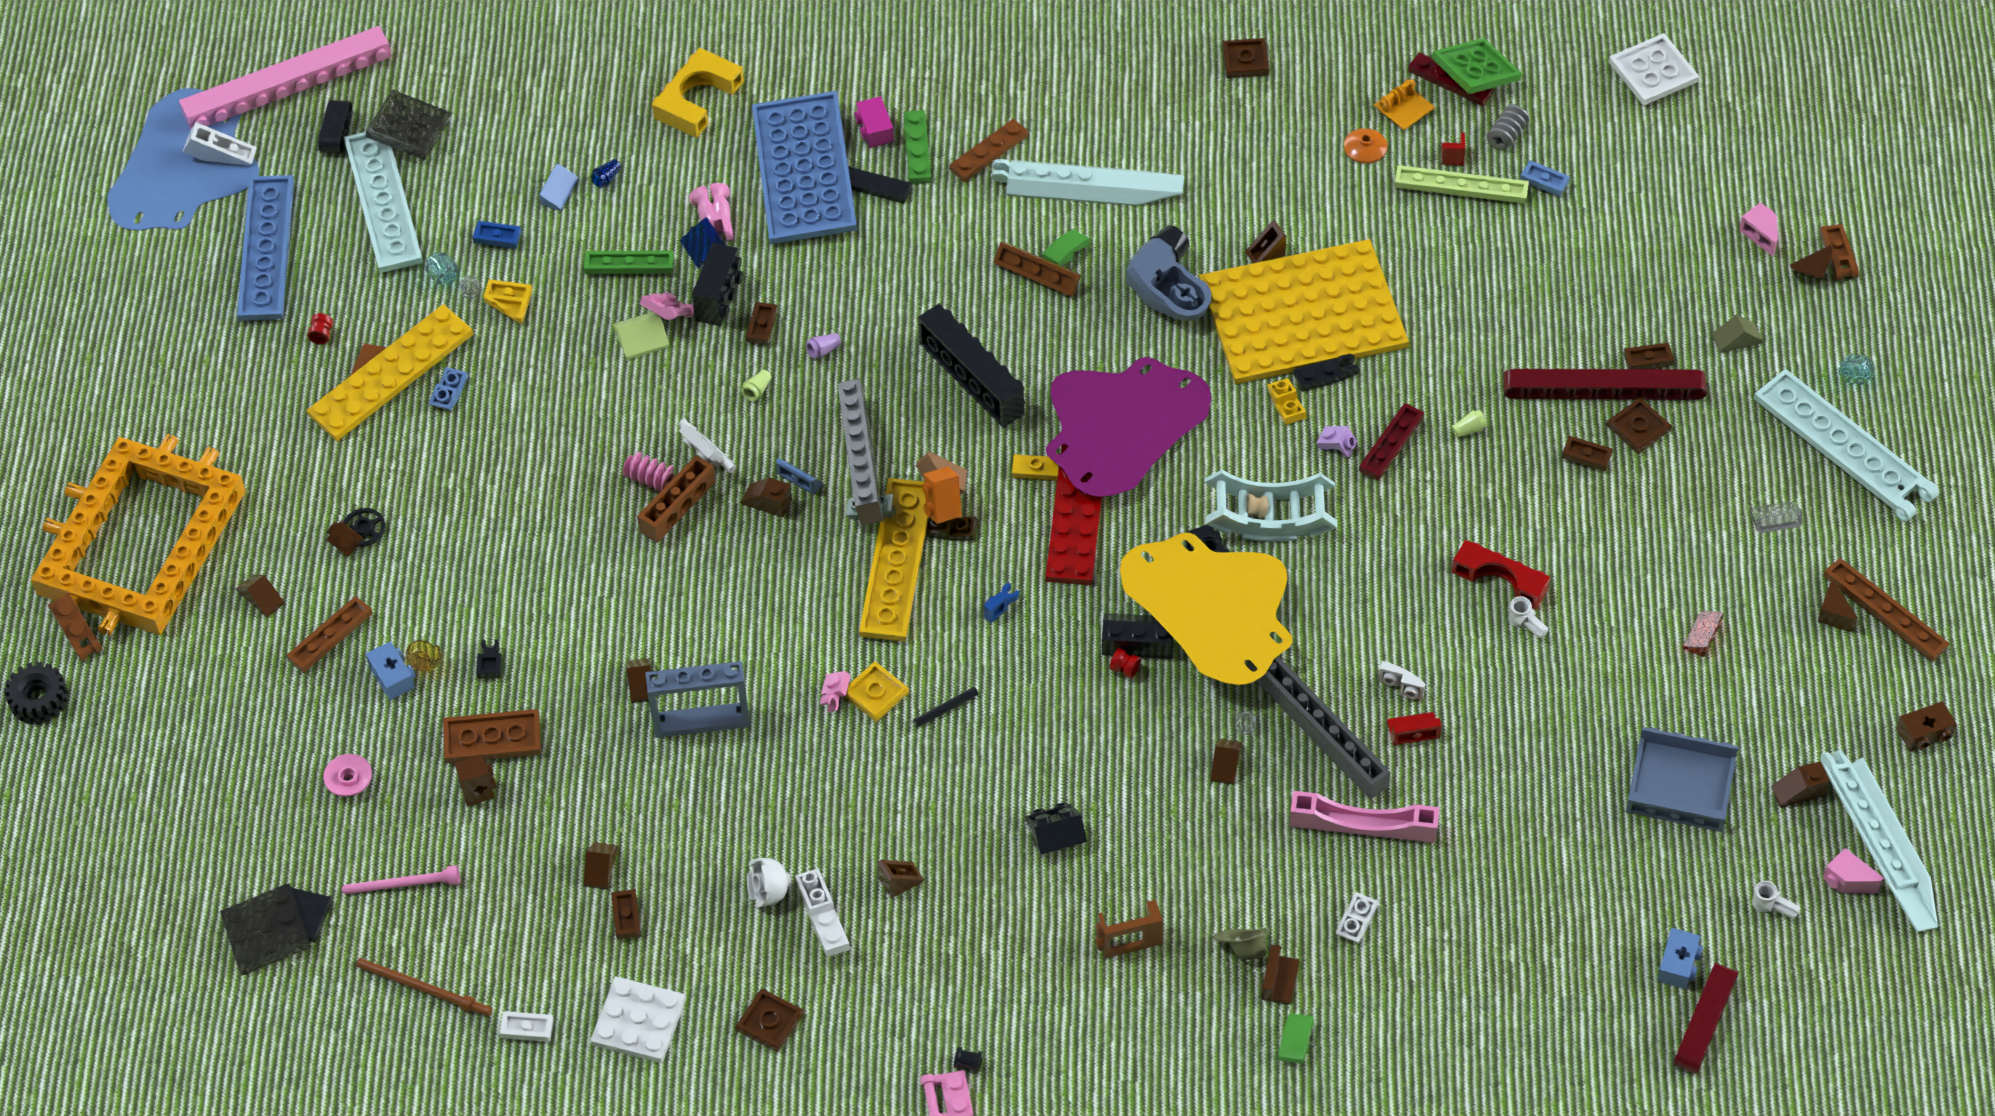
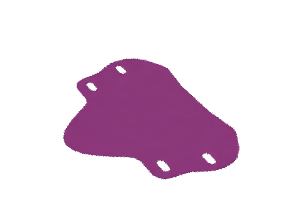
M1150 357L1139 358L1126 371L1121 373L1099 371H1069L1055 377L1050 391L1062 429L1047 445L1046 454L1064 469L1072 484L1084 493L1099 497L1111 496L1132 490L1138 485L1150 467L1180 437L1206 419L1211 402L1210 388L1198 375L1190 371L1169 367ZM1149 364L1152 366L1146 374L1140 373V370L1145 365ZM1185 378L1191 380L1186 387H1179V383ZM1061 445H1068V448L1062 454L1056 453V450ZM1090 472L1093 474L1086 483L1080 481L1086 473Z

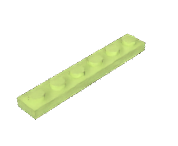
M1397 165L1394 188L1526 204L1529 181Z

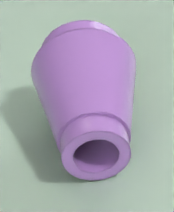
M837 333L811 337L810 341L806 342V349L811 358L819 359L840 346L841 340Z

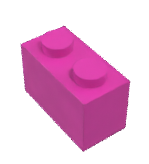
M882 97L856 102L857 111L854 112L856 124L861 125L860 134L862 140L867 141L869 148L894 142L893 126Z

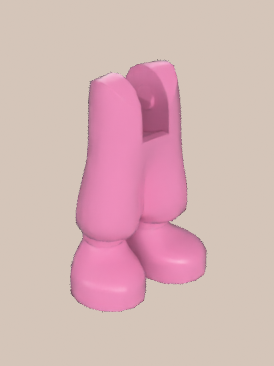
M713 183L710 185L709 189L714 201L713 204L709 200L706 186H700L689 194V200L692 205L698 207L697 212L705 226L711 244L718 243L717 233L721 232L724 233L726 241L733 240L730 205L727 201L730 196L728 185L723 183Z

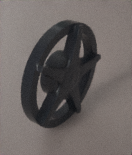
M360 508L352 511L344 519L347 525L353 517L358 515L359 519L354 523V526L349 527L362 537L369 535L373 537L367 541L361 540L356 547H364L376 543L378 540H381L385 532L386 524L384 518L375 509ZM370 513L377 516V518L370 520L363 518L362 514ZM381 521V529L377 534L373 531V527Z

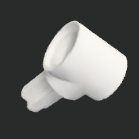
M1515 597L1510 603L1509 622L1515 627L1523 628L1526 626L1538 638L1544 637L1548 632V627L1535 616L1536 612L1531 608V602L1525 597Z
M1761 881L1756 885L1752 905L1757 911L1772 912L1774 909L1794 919L1800 910L1799 905L1781 897V892L1777 890V887L1772 882ZM1760 895H1766L1769 898H1763Z

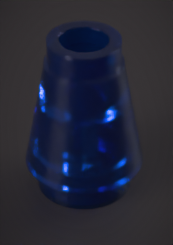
M612 159L593 169L591 174L593 184L599 188L607 187L622 169L620 162Z

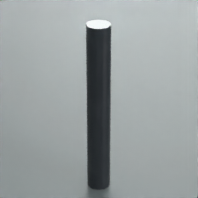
M972 687L913 719L914 725L918 728L978 695L977 689Z

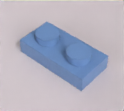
M1531 160L1520 176V180L1529 181V185L1559 197L1570 179V176Z

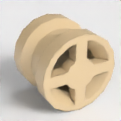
M1253 494L1247 495L1248 517L1253 515L1259 519L1265 518L1268 509L1267 496L1258 498Z

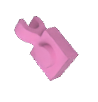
M846 671L826 674L820 705H828V712L837 711L839 698L846 696L851 677Z

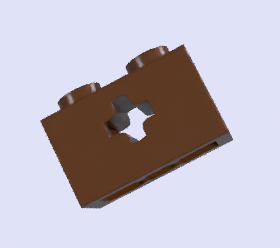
M1942 701L1900 716L1896 730L1909 751L1923 750L1933 743L1939 741L1946 742L1951 739L1957 723Z
M483 754L454 762L467 807L495 798L493 789L497 788L493 776L494 773L491 763H485Z

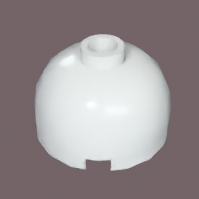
M752 859L748 865L752 866V873H747V888L750 899L755 900L756 898V907L777 904L784 898L791 884L789 873L775 859Z

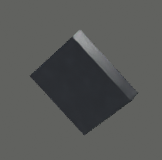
M285 886L269 924V932L316 943L332 904V897Z

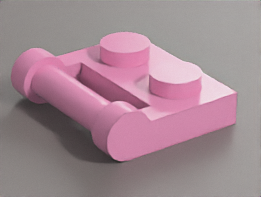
M669 292L642 296L639 303L667 320L675 319L678 316H695L693 304H683L676 300L675 295Z
M965 1070L939 1075L926 1074L920 1077L921 1086L925 1090L929 1110L928 1116H974ZM934 1087H942L947 1113H939Z

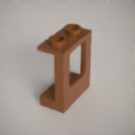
M1157 901L1146 902V917L1106 926L1103 914L1098 913V923L1095 924L1097 949L1103 951L1105 958L1162 945L1163 920ZM1142 931V940L1110 947V939Z

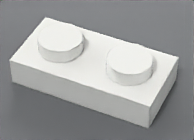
M503 1011L499 1032L500 1038L550 1042L554 1022L553 1015Z

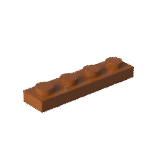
M1013 118L949 164V170L963 182H966L1028 137V130Z
M1000 242L993 261L995 264L1069 296H1074L1081 277L1076 272L1006 242Z
M353 597L286 655L288 661L305 673L373 614L372 609L358 597Z

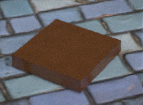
M1265 38L1222 41L1226 78L1269 75L1270 70Z
M1638 398L1610 418L1606 424L1610 430L1637 454L1641 453L1672 429V425L1641 398Z
M761 988L736 1024L735 1031L778 1053L804 1015V1010Z

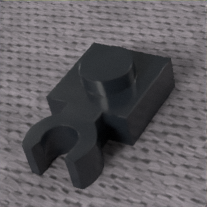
M495 639L493 647H487L486 640H482L481 648L484 654H477V679L501 678L502 655L498 653L500 650L498 639Z

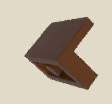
M1271 945L1262 986L1261 1000L1290 1005L1300 961L1299 959L1280 956L1281 946Z

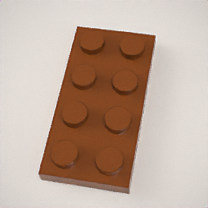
M539 709L443 718L445 763L458 762L483 754L484 760L541 754Z

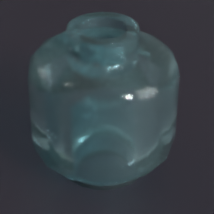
M435 252L428 257L425 270L436 284H451L455 281L459 267L448 253Z
M1848 354L1844 361H1840L1839 375H1843L1846 383L1864 385L1873 378L1874 362H1871L1868 356Z

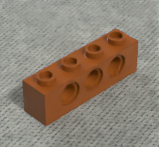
M695 455L637 516L639 531L658 543L716 482L714 466Z

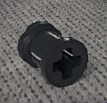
M958 1046L953 1068H967L979 1074L983 1061V1051L976 1053L963 1050V1047Z

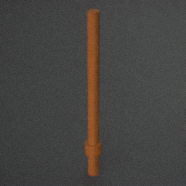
M363 958L357 960L356 967L456 1004L464 1011H474L487 1017L492 1013V1007L476 1002L475 998L468 995L460 996Z

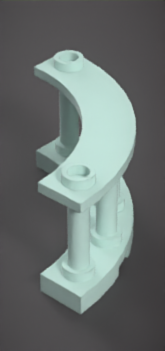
M1220 470L1204 479V482L1215 488L1217 492V510L1206 516V524L1225 534L1230 535L1233 532L1242 534L1243 539L1282 542L1297 540V536L1306 534L1314 537L1337 528V520L1325 512L1324 491L1335 487V482L1321 472L1305 479L1285 483L1249 481L1233 476L1224 470ZM1226 493L1238 496L1239 514L1226 509ZM1248 494H1253L1258 498L1267 496L1268 509L1265 520L1248 517ZM1315 495L1316 513L1300 518V498ZM1273 500H1290V520H1274Z

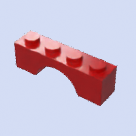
M1465 539L1453 559L1451 573L1471 582L1488 575L1501 577L1512 585L1515 597L1527 598L1531 602V608L1537 610L1549 589L1550 576L1544 572L1527 567L1522 562L1509 559L1499 552L1486 549L1476 542H1470Z

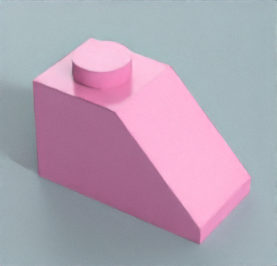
M1760 202L1742 216L1739 230L1772 256L1775 254L1778 241L1777 215Z
M1844 848L1826 866L1823 879L1826 880L1830 887L1837 889L1841 893H1878L1884 877Z

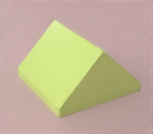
M654 312L613 324L627 360L669 347L661 316Z

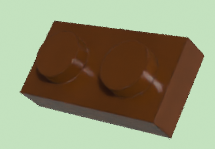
M755 302L746 334V342L769 345L778 312V305Z
M1669 342L1624 348L1623 354L1628 369H1653L1673 366L1674 364Z
M1569 435L1562 452V458L1606 472L1613 449Z
M636 889L611 892L617 940L640 937L641 929Z

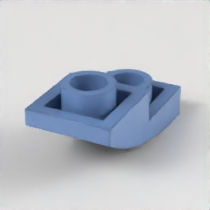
M445 367L440 384H436L429 405L451 411L468 378L467 372Z

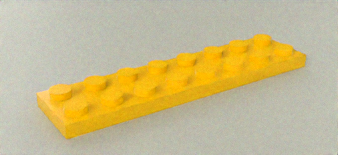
M442 304L307 409V415L334 440H340L474 335L473 329Z
M888 478L885 495L893 494L892 506H895L896 514L892 515L891 518L885 517L884 521H881L879 525L859 628V637L906 642L929 519L924 511L926 501L922 489L923 481Z

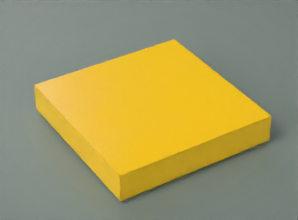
M874 661L848 684L846 696L844 697L877 722L909 693V688Z

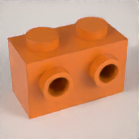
M950 467L924 473L922 489L925 494L926 503L924 504V511L927 517H930L937 524L961 517L959 475Z

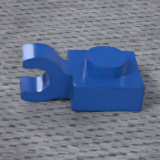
M1006 583L1002 587V592L1000 591L997 595L991 596L985 602L984 618L989 623H992L1007 611V606L1010 603L1019 599L1020 594L1018 590L1012 594L1008 593L1011 590L1010 583Z

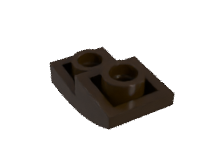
M976 516L959 517L937 524L929 517L926 534L929 537L945 540L971 541L976 539L979 521Z

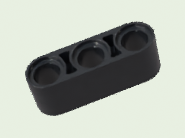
M328 101L318 139L319 152L343 153L345 146L344 137L348 134L352 118L353 106L351 101Z

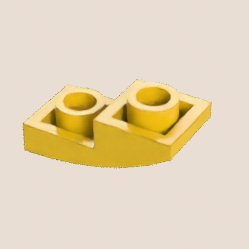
M1288 378L1267 384L1272 401L1285 425L1307 418L1305 409L1297 399V391Z

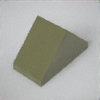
M1735 315L1712 333L1713 340L1720 353L1763 342L1755 323L1739 315Z

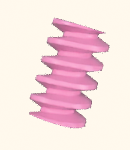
M637 452L635 456L630 455L623 466L624 477H630L633 481L646 484L650 488L654 487L657 491H662L674 477V466L670 465L666 469L665 462H661L658 466V459L656 458L650 463V456L646 455L642 459L641 452Z

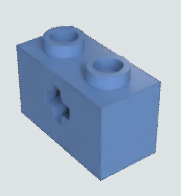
M391 641L365 654L369 668L389 700L415 688L413 678L416 676L412 667L405 665L403 662L405 657L401 649H395Z
M1671 928L1657 982L1682 989H1687L1688 981L1694 982L1697 967L1693 966L1694 959L1700 960L1703 946L1698 945L1700 935Z

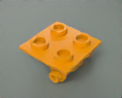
M1406 79L1402 85L1392 89L1388 95L1382 96L1374 104L1379 111L1403 130L1435 109L1434 105L1414 90L1416 83L1413 79Z

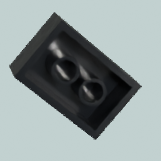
M712 243L692 292L695 321L721 326L724 318H728L730 302L735 300L736 287L742 283L744 274L741 271L742 258L739 257L737 247Z

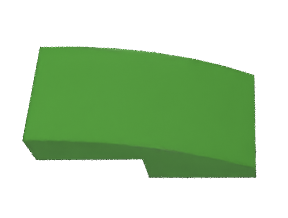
M1073 229L1055 240L1042 253V258L1061 266L1073 260L1074 252L1089 246L1090 238Z
M1289 1013L1281 1040L1278 1060L1304 1063L1309 1049V1037L1314 1026V1016Z

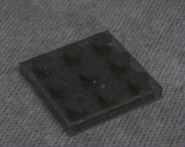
M392 89L367 128L365 137L426 160L449 123L452 112Z
M289 883L220 911L239 972L242 976L311 948L292 887Z

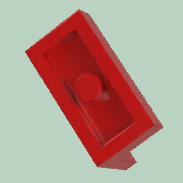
M1434 712L1387 719L1393 746L1440 738L1442 725L1440 718H1435Z

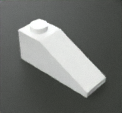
M196 122L187 137L183 153L202 161L251 166L257 147Z

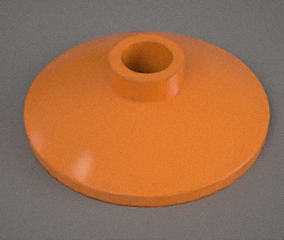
M1361 128L1347 135L1344 141V151L1350 159L1364 164L1374 163L1385 156L1387 141L1380 132L1369 128Z

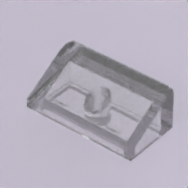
M1794 501L1750 509V514L1758 533L1802 526V510Z

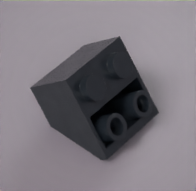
M1058 803L1054 805V808L1048 810L1043 808L1031 811L1030 815L1025 816L1033 843L1040 855L1087 842L1082 816L1071 803Z

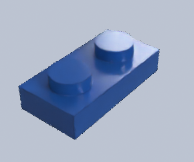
M478 221L472 237L473 243L516 249L521 235V226Z

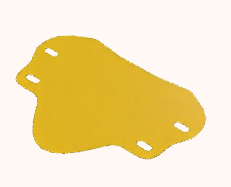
M1186 532L1162 542L1141 544L1131 549L1121 560L1120 574L1125 593L1151 613L1182 646L1198 671L1203 675L1224 683L1236 685L1254 682L1267 672L1278 655L1292 645V635L1276 617V611L1287 583V571L1282 561L1274 556L1256 552H1214L1196 535ZM1187 540L1194 547V550L1188 551L1182 545V541ZM1144 551L1148 552L1154 561L1151 563L1147 562L1141 553ZM1270 633H1277L1283 640L1282 643H1276L1270 637ZM1245 660H1250L1257 667V670L1255 672L1251 671L1244 664Z

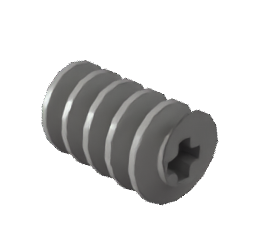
M1516 104L1507 105L1491 127V130L1487 133V140L1490 145L1499 150L1511 147L1526 127V124L1529 123V114Z

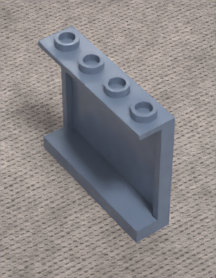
M1642 727L1626 812L1722 832L1739 746H1734L1727 742L1709 741L1702 737L1685 736L1681 733L1660 731L1657 728Z

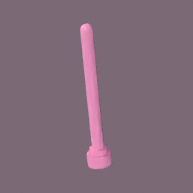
M458 865L447 866V869L437 873L346 884L342 887V892L344 894H353L436 882L449 883L450 886L459 885Z

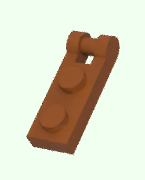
M1843 224L1822 226L1820 228V235L1824 247L1831 245L1833 248L1830 264L1834 280H1843V277L1857 278L1859 275L1858 267ZM1841 265H1847L1848 268L1842 269Z
M69 593L47 605L81 661L86 660L91 653H98L103 650ZM86 638L89 644L82 648L79 642Z

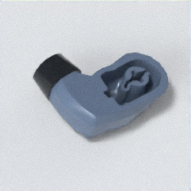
M1168 225L1138 249L1127 267L1125 280L1150 308L1182 321L1197 320L1204 315L1211 302V290L1206 282L1189 273L1178 263L1189 249L1190 242L1183 231L1176 226Z

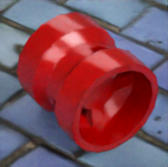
M323 313L314 314L311 318V327L308 330L307 338L316 344L328 343L330 338L329 331L334 323L333 319Z
M1118 648L1111 659L1109 669L1116 673L1119 671L1123 672L1125 677L1133 679L1140 667L1141 657L1136 655L1129 656L1125 650Z

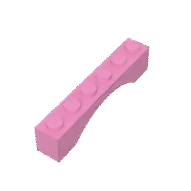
M1293 791L1290 826L1436 843L1440 807L1411 805L1397 809H1363L1337 803L1318 793Z

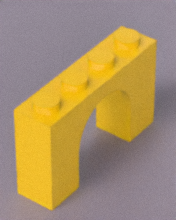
M699 48L689 57L684 67L677 71L673 80L666 84L663 92L654 98L652 102L654 118L697 138L709 124L707 110L684 99V93L694 86L710 85L733 95L744 82L743 67Z

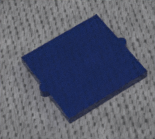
M707 217L701 220L695 227L692 226L691 230L679 240L698 268L705 263L712 243L725 245Z

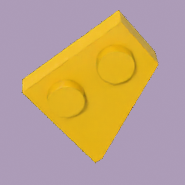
M489 279L483 298L484 302L519 324H523L533 288L529 284Z

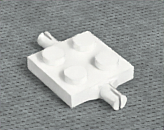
M682 419L679 422L678 426L681 427L679 432L685 436L683 441L691 448L695 447L699 451L698 455L707 462L710 461L717 468L720 465L723 466L729 473L736 469V465L733 464L734 462L705 435L698 432L695 426L688 423L686 419Z

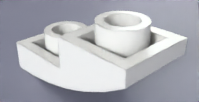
M1382 661L1379 672L1380 682L1390 686H1400L1399 695L1409 699L1423 700L1425 683L1406 669Z
M1355 892L1348 910L1345 911L1338 926L1336 935L1359 944L1379 904L1378 901Z

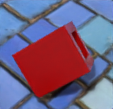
M1460 133L1459 143L1442 142V165H1464L1465 133Z

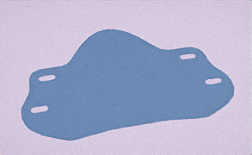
M194 88L179 89L168 94L150 108L141 137L125 169L108 192L109 212L113 221L119 226L130 230H144L155 227L182 229L191 222L197 207L202 203L243 191L248 188L249 177L259 176V167L255 158H253L251 166L202 161L183 153L191 130L182 114L179 100L203 92V90ZM241 114L230 117L226 123L220 121L206 127L236 138L234 130ZM178 211H183L184 214L181 220L175 222L174 219ZM142 212L144 215L140 223H134L136 215Z

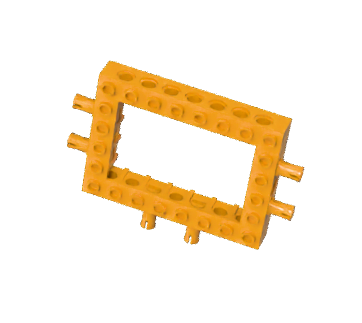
M166 434L158 449L118 437L87 488L69 482L68 486H66L65 496L79 500L66 523L51 518L45 519L46 522L42 526L43 532L57 535L31 578L36 594L55 601L69 593L78 609L105 617L98 627L99 632L103 635L108 631L107 636H111L118 622L161 636L246 492L241 475L213 467L214 462L219 457V452L216 449L212 448L211 450V447H207L201 459L197 462L172 454L174 448L179 443V440L174 435L169 439L170 434ZM135 470L141 479L154 480L162 483L163 486L169 485L181 489L184 493L191 492L203 498L146 595L74 571L80 559L85 557V551L91 541L96 539V533L102 523L107 521V515L113 505L118 503V497L124 487H128L129 479Z

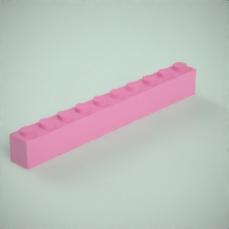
M380 26L374 27L181 99L179 103L182 114L190 130L196 122L209 126L224 121L230 117L392 57L389 42Z

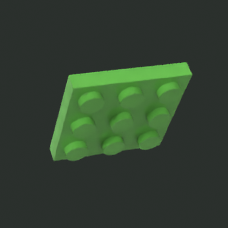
M1485 38L1435 50L1431 57L1469 94L1520 81L1522 73Z

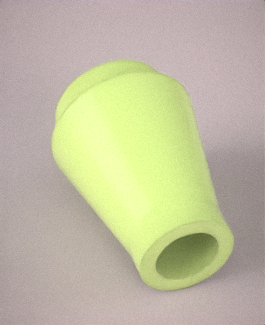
M761 370L758 374L744 382L741 390L743 396L749 401L760 399L772 378L771 374L766 370Z
M1472 410L1460 421L1452 425L1451 428L1455 436L1459 438L1483 431V428L1487 426V421L1480 410Z

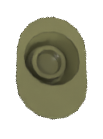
M1270 929L1224 930L1215 933L1213 939L1220 942H1229L1233 952L1244 960L1258 959L1266 955L1265 934Z

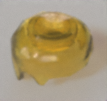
M423 640L412 641L406 649L407 662L412 668L421 672L434 670L443 657V653L440 654V647L438 645L433 646Z

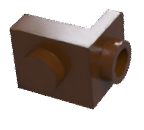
M341 520L339 523L334 521L326 532L329 534L326 540L345 555L350 556L363 537L347 526L345 521Z

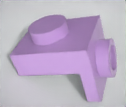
M1325 426L1316 444L1320 449H1339L1344 457H1350L1357 440L1348 426Z

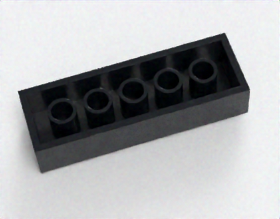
M938 303L918 316L919 344L1002 428L1025 415V388L1022 382L1015 379L1010 374L1008 368L1005 365H1001L996 360L994 354L991 351H987L979 339L973 337L968 332L963 323H958L949 309H944Z

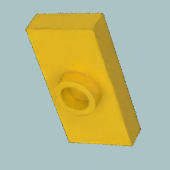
M1014 454L1012 478L1057 481L1059 465L1048 456Z

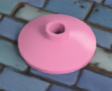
M356 754L338 756L326 766L323 776L324 783L327 789L335 795L342 797L357 795L365 790L371 781V766L365 758Z

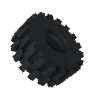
M37 662L36 666L28 663V668L25 669L22 666L17 668L19 673L15 674L12 672L10 675L12 681L7 680L5 683L7 688H4L5 698L12 714L17 716L21 722L25 719L26 724H32V721H35L36 725L42 724L41 720L44 719L46 722L52 721L50 717L53 715L57 718L60 715L58 710L64 711L66 708L64 702H68L69 699L67 686L59 670L56 667L52 668L51 664L48 663L44 667L42 662ZM35 690H46V693L39 699L32 700L28 698Z

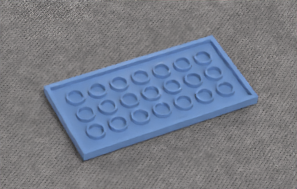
M837 91L752 104L770 244L856 231L857 224Z

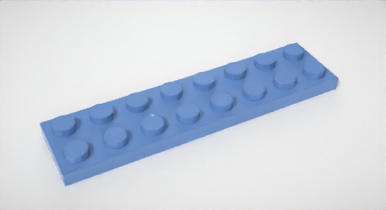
M293 175L249 177L237 309L238 321L283 319L294 190Z

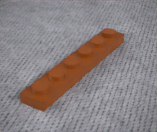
M1842 558L1836 560L1825 570L1823 575L1830 582H1835L1840 590L1932 662L1948 649L1950 644L1948 641Z

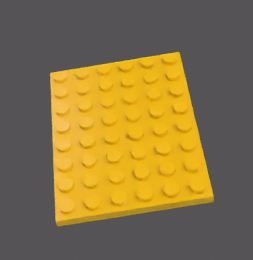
M1370 239L1199 275V279L1206 282L1211 290V302L1208 308L1235 384L1291 373L1293 369L1334 358L1337 359L1344 354L1350 353L1357 359L1409 347V340Z

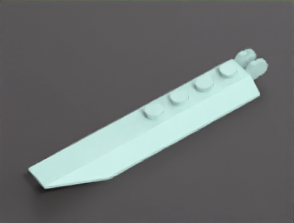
M1005 159L994 160L992 165L994 171L991 173V178L994 181L1007 183V195L1133 206L1182 194L1184 175L1018 160L1008 162Z
M1841 750L1835 751L1833 756L1829 752L1821 754L1820 759L1828 778L1916 932L1938 928L1931 878L1864 758L1851 763Z

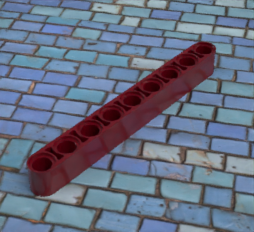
M1509 369L1503 373L1504 396L1509 399L1637 400L1641 398L1643 400H1700L1707 395L1705 372L1697 369Z

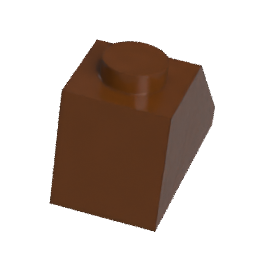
M772 478L751 483L741 500V504L783 518L792 501L791 485Z
M1819 761L1797 767L1774 783L1771 788L1780 808L1826 796L1830 780L1822 762Z

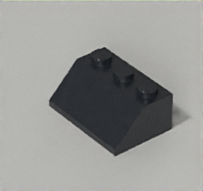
M1104 613L1102 655L1113 656L1115 651L1120 648L1125 650L1129 656L1173 659L1174 638L1152 615Z

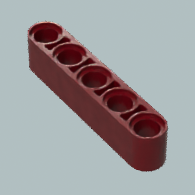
M1716 962L1714 963L1673 1063L1674 1066L1698 1074L1739 971Z

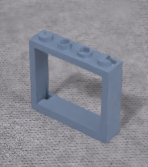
M742 661L646 672L647 693L655 738L750 727ZM738 686L740 703L659 712L657 695Z

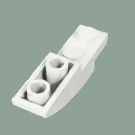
M819 868L796 875V881L807 913L826 957L850 950L848 939L836 914L832 898Z

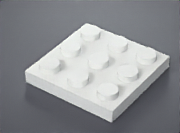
M1664 33L1609 57L1610 65L1643 106L1699 81V75Z
M615 976L591 1037V1045L663 1063L686 1002V994Z

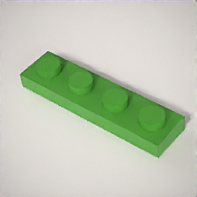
M925 110L903 112L909 182L912 184L931 183Z
M674 250L585 251V274L673 273Z

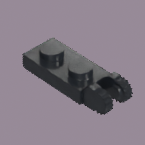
M1349 353L1341 355L1337 359L1334 358L1293 369V375L1300 391L1303 392L1343 381L1345 378L1358 374L1360 368L1357 364H1352L1355 362V357Z

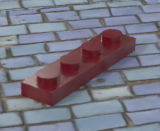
M1420 52L1408 66V72L1481 106H1484L1494 92V88L1471 94L1467 93L1431 57Z
M1404 403L1359 465V472L1379 481L1421 423L1425 412Z

